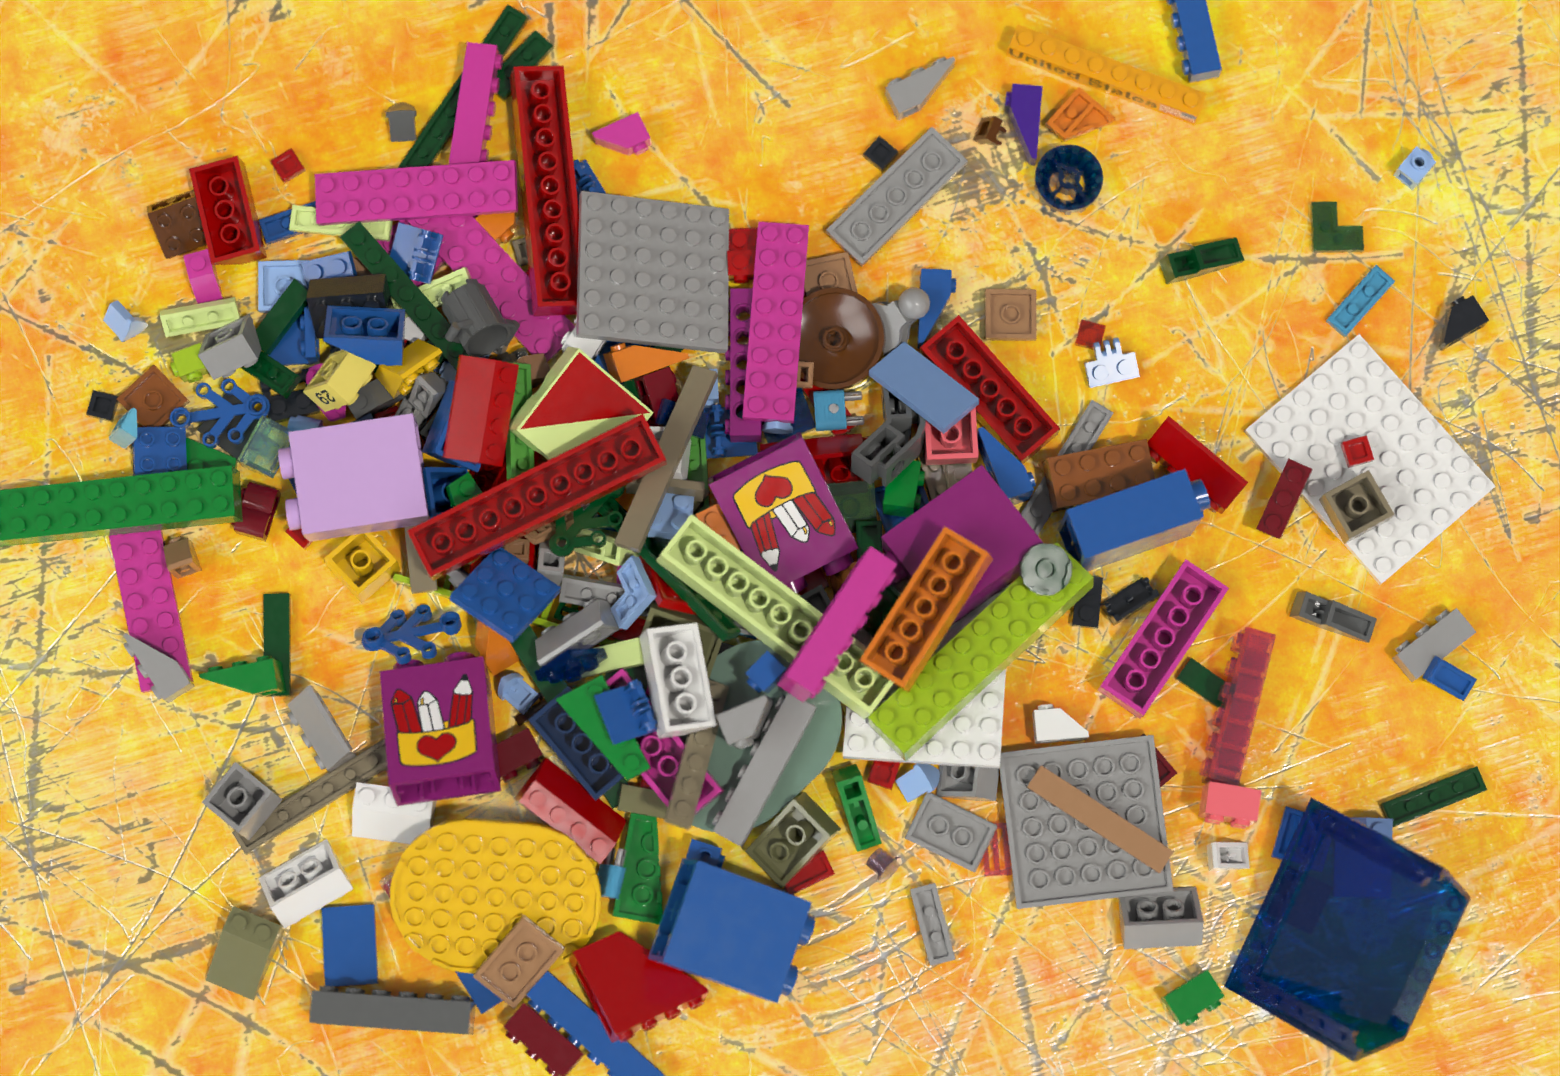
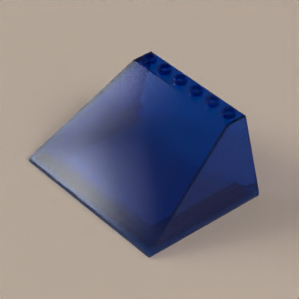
M1310 798L1224 987L1347 1059L1357 1062L1406 1039L1471 897L1445 867L1315 798Z

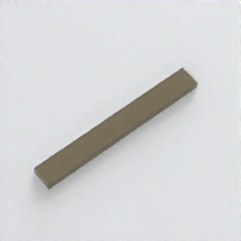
M695 365L692 366L658 443L667 460V465L643 476L614 541L617 547L640 553L718 377L716 371Z
M385 739L282 801L250 840L246 839L236 830L232 832L245 855L250 854L356 788L357 782L365 783L386 770Z

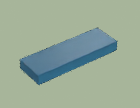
M1375 265L1325 322L1345 338L1394 284L1395 280Z

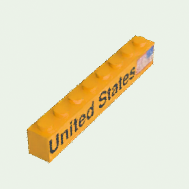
M1017 25L1007 53V57L1195 125L1206 97V93L1021 25Z

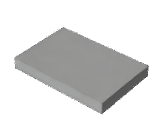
M927 792L905 839L976 873L998 825Z

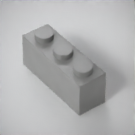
M1457 608L1452 612H1449L1448 609L1444 610L1435 618L1437 623L1430 628L1428 625H1425L1415 633L1418 637L1410 644L1406 640L1395 649L1398 654L1392 659L1411 682L1426 672L1435 655L1443 659L1476 633Z

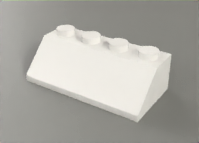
M691 623L646 629L639 638L654 719L657 720L655 725L657 727L658 739L686 735L715 727L716 720L698 624Z

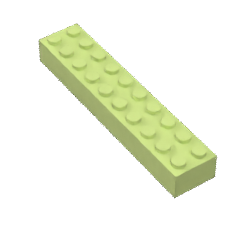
M692 514L656 560V562L789 663L793 661L823 615ZM854 638L847 651H844L841 656H837L840 662L827 678L823 677V680L826 681L823 688L860 717L866 719L871 715L893 683L859 661L867 647Z

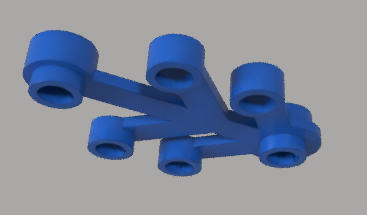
M228 378L221 383L222 391L226 395H234L243 402V404L232 405L215 393L209 384L200 383L196 387V394L201 399H207L219 408L188 412L187 409L178 407L171 412L170 421L175 427L186 429L191 423L219 419L210 432L205 433L202 437L203 444L207 448L212 449L218 446L219 436L232 419L237 415H244L236 428L230 429L227 435L231 443L240 444L243 442L244 433L255 419H263L270 412L269 400L261 394L249 395L239 388L233 379ZM228 383H233L234 387L232 390H225V386ZM203 387L208 388V393L205 395L200 394V390ZM256 404H262L260 411H254ZM186 416L184 423H178L179 417ZM235 432L240 433V437L237 440L232 439V435ZM214 436L215 441L212 444H207V438Z
M425 604L418 606L415 613L408 620L403 610H395L380 628L371 627L363 633L362 645L368 651H378L381 649L395 656L397 663L407 664L412 658L409 648L398 647L391 643L401 641L420 650L423 658L432 659L437 655L435 644L430 641L426 642L418 637L438 632L455 635L460 631L462 623L458 613L449 611L442 614L437 623L417 626L420 622H426L432 618L430 606ZM394 627H400L397 631L390 632Z

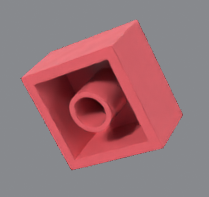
M976 407L944 434L925 420V465L977 462Z
M1209 781L1202 789L1198 817L1205 818L1204 822L1208 824L1220 825V822H1230V827L1246 829V827H1249L1258 820L1262 790Z

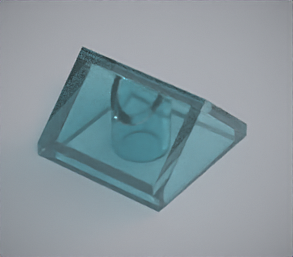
M262 415L242 450L238 462L247 470L274 478L280 467L278 449L290 447L288 432H293V430Z

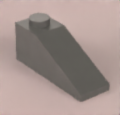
M375 379L359 389L357 392L359 397L348 407L356 420L369 413L374 416V414L388 409L407 397L411 392L405 396L400 394L393 398L380 381Z

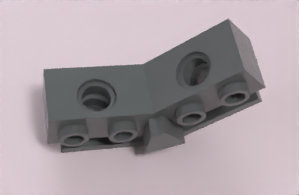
M882 386L881 400L884 423L852 452L851 471L870 485L881 477L882 485L886 487L920 455L925 442L926 423L923 417ZM912 424H917L916 435L911 439Z

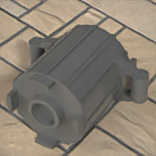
M466 279V285H462L450 294L448 291H445L441 298L443 303L442 310L451 324L445 334L446 340L461 343L468 355L476 357L490 354L501 348L502 345H509L520 324L515 320L503 318L484 284L478 283L477 279Z

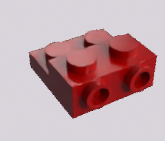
M758 228L729 229V251H727L729 280H733L734 283L743 284L754 279Z

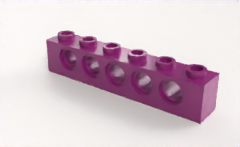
M753 288L730 289V297H728V312H730L728 336H730V346H728V351L725 352L726 361H730V370H725V384L730 385V394H725V409L730 410V419H725V434H730L731 442H762V421L743 420L737 417V413L743 410L744 394L738 393L737 389L745 385L746 369H739L737 364L741 361H747L748 344L740 345L737 343V340L740 337L749 338ZM745 312L750 315V318L741 321L737 316Z

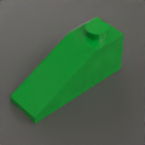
M857 764L832 771L857 852L882 844L863 778Z

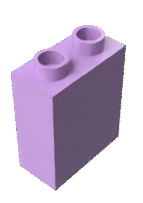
M413 413L288 432L290 447L278 449L283 480L295 478L297 498L285 500L289 529H302L303 536L309 542L415 526L430 519L422 470L424 462L419 428Z

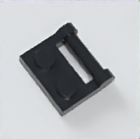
M309 368L302 369V372L296 373L302 378L299 383L305 382L306 387L308 385L306 383V375ZM260 382L263 395L270 402L268 419L271 425L289 421L291 416H310L320 413V408L303 393L304 389L293 391L286 399L281 395L272 396V389Z

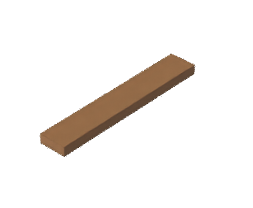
M1043 766L1039 767L1027 786L1029 790L1159 874L1174 852Z

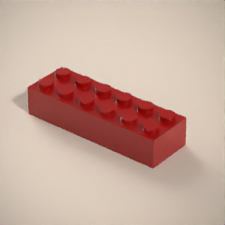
M959 315L920 347V354L979 398V405L976 406V419L1022 464L1058 435L1059 426Z

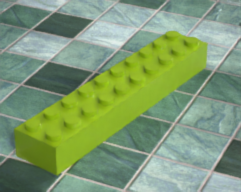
M1058 542L1054 545L1061 547L1072 563V576L1064 589L1053 595H1038L1030 591L1023 584L1019 576L927 662L909 692L899 688L868 716L869 725L905 762L1093 588L1094 577Z

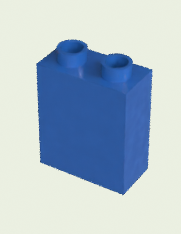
M1183 469L1067 509L1058 526V531L1065 550L1082 567L1090 571L1190 536L1204 518L1203 510L1210 508V500L1202 480L1199 478L1190 481L1186 470Z
M682 858L648 959L750 996L778 1004L780 995L788 996L797 980L798 967L791 964L797 945H806L812 936L815 917L808 914L812 902L699 860Z

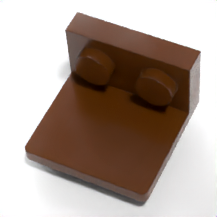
M194 190L147 206L148 217L166 259L207 245Z

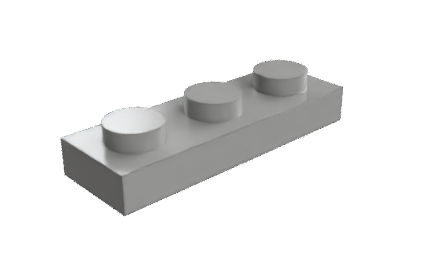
M936 883L910 889L929 966L955 960Z

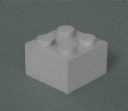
M235 762L202 803L239 834L250 840L283 799Z

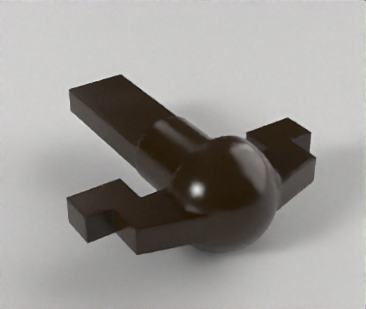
M538 692L540 695L539 703L529 708L524 715L519 714L514 717L519 726L529 721L533 715L548 704L541 692Z

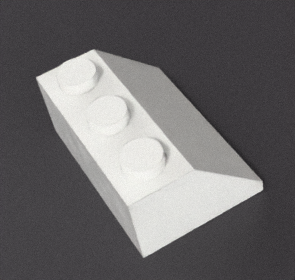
M357 782L352 811V837L410 844L421 833L433 827L437 801L397 806L389 786Z
M327 839L258 878L271 910L284 929L297 923L312 912L321 909L324 905L338 897L344 896L353 889L346 871Z

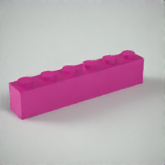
M467 42L448 165L488 162L489 150L486 149L487 140L491 141L492 126L489 125L490 117H494L496 111V102H493L494 93L499 91V78H496L497 70L502 69L503 55L499 53L497 45Z

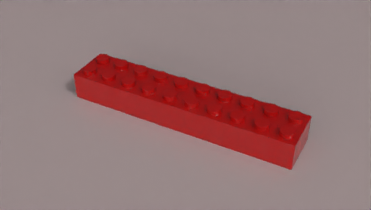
M564 65L513 67L510 76L533 316L577 315L579 209Z
M641 414L407 530L430 578L434 581L667 465V460L644 414Z

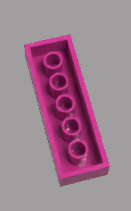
M870 546L849 573L777 686L801 702H804L809 697L813 699L816 694H819L826 683L823 677L827 678L840 662L837 656H841L852 644L854 637L851 634L855 635L858 629L862 628L868 619L865 613H869L881 599L882 595L879 591L883 592L896 576V573L893 572L897 565L895 562Z
M1185 560L1098 688V691L1141 719L1229 588L1188 560Z
M622 668L608 679L607 683L610 689L613 690L628 685L634 679L627 670ZM646 695V697H647L648 700H649L648 702H649V704H650L651 707H652L651 700H650V698ZM657 731L636 737L651 767L650 770L641 775L668 807L685 741L681 736L658 739ZM708 769L695 815L725 791Z

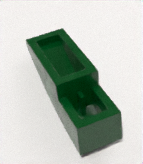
M1235 237L1167 254L1159 263L1166 284H1171L1209 274L1242 263L1245 260L1238 239Z

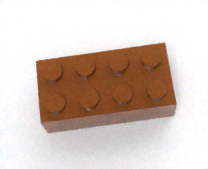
M1147 439L1049 457L1042 462L1052 512L1070 509L1155 479Z

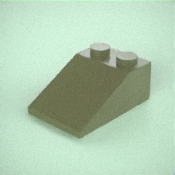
M654 599L641 634L646 629L697 623L709 679L722 640L697 615L658 607Z
M804 792L785 807L745 852L780 888H783L833 839L841 828Z
M232 906L222 929L205 981L254 1001L284 933V927Z

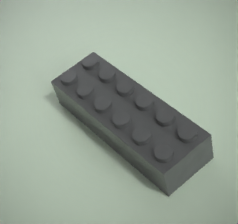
M319 986V991H312L309 1023L473 1035L476 1004L470 1002V997L452 995L451 1000H443L444 995L425 993L424 999L417 998L418 994L413 992H399L398 997L391 996V992L385 990H372V995L365 994V990L358 988H346L345 993H340L339 988Z

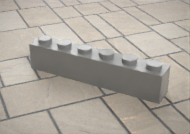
M789 693L786 696L781 695L775 706V709L778 710L775 718H769L762 730V732L766 733L761 743L757 741L750 752V755L753 756L750 764H744L737 776L740 779L737 788L732 787L725 798L728 804L724 812L719 810L712 822L715 825L713 832L739 846H743L818 709L806 701L801 702Z

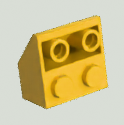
M417 339L404 348L402 366L379 365L375 377L393 398L400 394L405 396L412 391L415 380L419 375L434 372L433 370L440 364L438 360L442 351L436 346Z

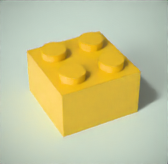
M370 532L351 535L324 558L330 571L361 603L391 579L395 573L400 571L397 560Z

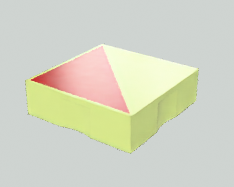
M567 347L546 375L540 388L528 398L511 420L508 430L532 450L550 460L641 414H644L648 421L654 412L580 348Z

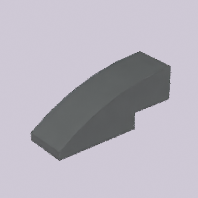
M1307 591L1297 592L1289 615L1307 624L1365 643L1370 642L1377 618L1334 600L1328 601Z

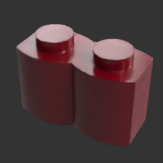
M252 482L248 483L247 488L243 487L241 490L243 522L231 523L236 534L266 542L280 501V491Z

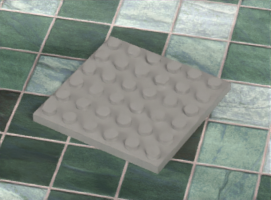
M581 191L579 195L576 337L716 353L727 352L729 209Z
M1153 735L1001 753L999 770L1017 909L1173 891L1170 860H1168L1161 873H1157L1027 788L1039 767L1043 766L1168 847Z

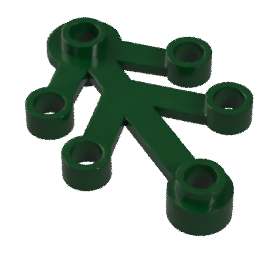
M623 486L591 502L585 510L581 507L573 511L574 523L568 530L566 529L565 516L555 520L556 533L549 541L551 552L558 557H566L575 548L604 547L607 543V538L604 532L600 530L594 531L591 536H576L586 529L620 528L624 519L618 511H612L608 516H594L610 498L620 497L624 493L625 487ZM615 516L620 517L619 522H617V523H612V522H611V519H612L613 517H615ZM602 536L603 540L601 542H594L595 537ZM560 540H565L566 545L563 547H559L558 542Z

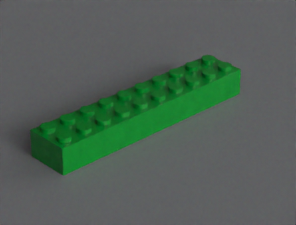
M232 465L0 490V547L243 522L240 471Z

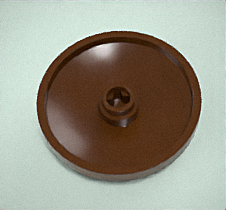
M825 288L806 296L803 299L799 361L814 362L813 385L822 389L840 390L853 387L869 377V370L881 361L885 349V328L877 309L859 293L845 288ZM801 368V378L804 380L806 379V368Z

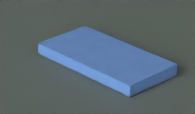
M905 341L869 370L871 378L943 434L979 405L978 397Z

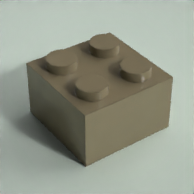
M1369 470L1328 491L1319 499L1344 544L1387 522L1395 515Z

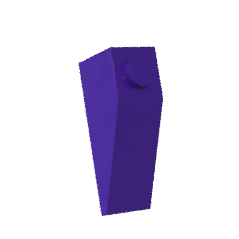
M1013 83L1011 92L1006 91L1005 106L1009 107V117L1029 165L1035 166L1043 86Z

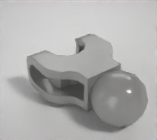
M911 287L903 291L899 300L872 303L879 312L885 328L886 342L882 357L887 356L904 341L907 343L911 325L916 319L924 317L929 311L930 299L924 290Z

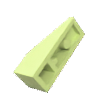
M595 528L582 530L576 536H591L594 531L600 530L604 532L607 543L602 548L594 546L575 548V552L617 566H622L631 555L639 557L637 552L615 545L614 541L618 532ZM595 537L594 542H601L603 540V537Z

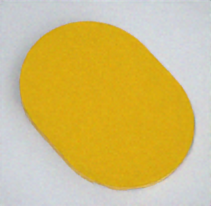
M460 818L445 821L427 829L409 844L394 870L390 888V904L395 924H397L406 943L416 953H419L438 967L462 973H475L522 916L525 915L565 947L563 953L547 970L550 972L570 962L569 959L572 952L584 947L592 937L600 916L601 888L597 872L589 856L573 839L557 829L532 822Z

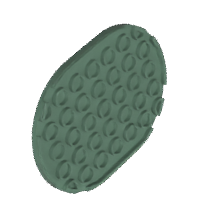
M760 640L738 644L717 655L709 680L729 687L723 712L766 695L772 698L774 703L766 722L769 718L774 719L778 712L775 706L781 695L786 696L788 692L776 685L768 694L763 691L758 693L746 682L749 677L745 672L766 651L772 653L786 668L791 663ZM824 688L813 699L809 697L805 700L818 709L753 828L764 824L778 814L825 769L834 755L842 730V709L840 701ZM720 724L707 769L725 791L697 813L692 823V826L713 832L715 828L712 822L718 811L724 812L728 804L725 801L728 792L732 787L736 789L740 782L737 776L744 764L749 765L753 758L750 752L754 745L742 750L729 746ZM761 732L760 737L754 739V742L758 741L761 743L766 733ZM688 734L681 735V738L685 742Z

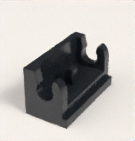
M1148 577L1140 578L1101 603V608L1113 626L1159 597L1160 594L1157 589H1153L1150 586Z

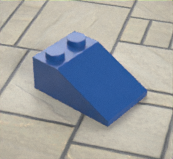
M327 305L324 342L374 364L402 366L405 340V309Z
M978 428V449L987 472L1013 505L1030 500L1034 491L1033 487L1036 486L1032 472L1027 473L1025 466L985 428Z

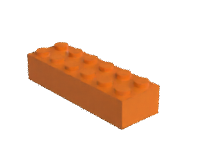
M944 527L859 661L906 692H909L992 562L993 558L990 553L949 528Z

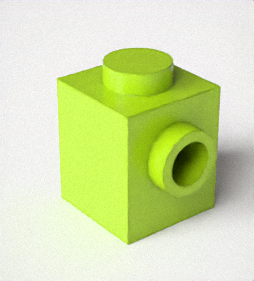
M201 343L171 354L174 362L170 363L175 377L180 376L184 383L187 381L189 383L197 382L203 378V375L209 373L198 356Z

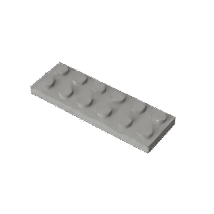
M931 127L826 230V233L862 267L968 163V160Z

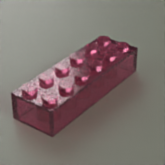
M1245 627L1241 632H1237L1236 636H1233L1230 651L1234 652L1233 657H1231L1230 661H1227L1224 675L1228 676L1227 681L1224 685H1221L1217 699L1222 701L1221 707H1218V710L1214 711L1211 725H1214L1215 729L1208 736L1205 750L1209 751L1208 757L1202 760L1199 769V775L1202 776L1201 783L1207 784L1210 781L1239 786L1276 638L1275 634Z

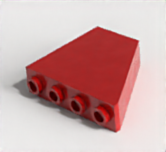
M620 931L573 951L569 959L612 1043L618 1040L625 1042L634 1037V1033L639 1030L649 1031L665 1018L667 1021H670L681 1015V1011L687 1008L694 1010L702 1006L709 992L704 985L682 971L648 959L650 951Z

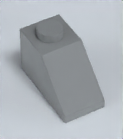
M434 372L419 375L415 380L409 402L427 419L438 410L448 382Z

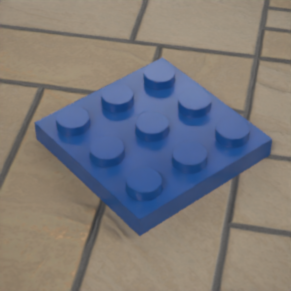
M500 547L492 551L450 594V601L513 643L560 593L561 587Z

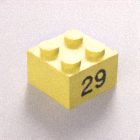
M345 350L337 351L328 356L303 393L324 412L333 409L338 410L344 405L350 406L359 397L357 393L359 389L372 379L373 375L371 373L376 365Z

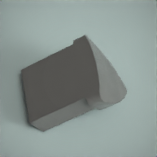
M400 102L386 111V118H389L391 142L416 141L415 116H417V113L412 105Z

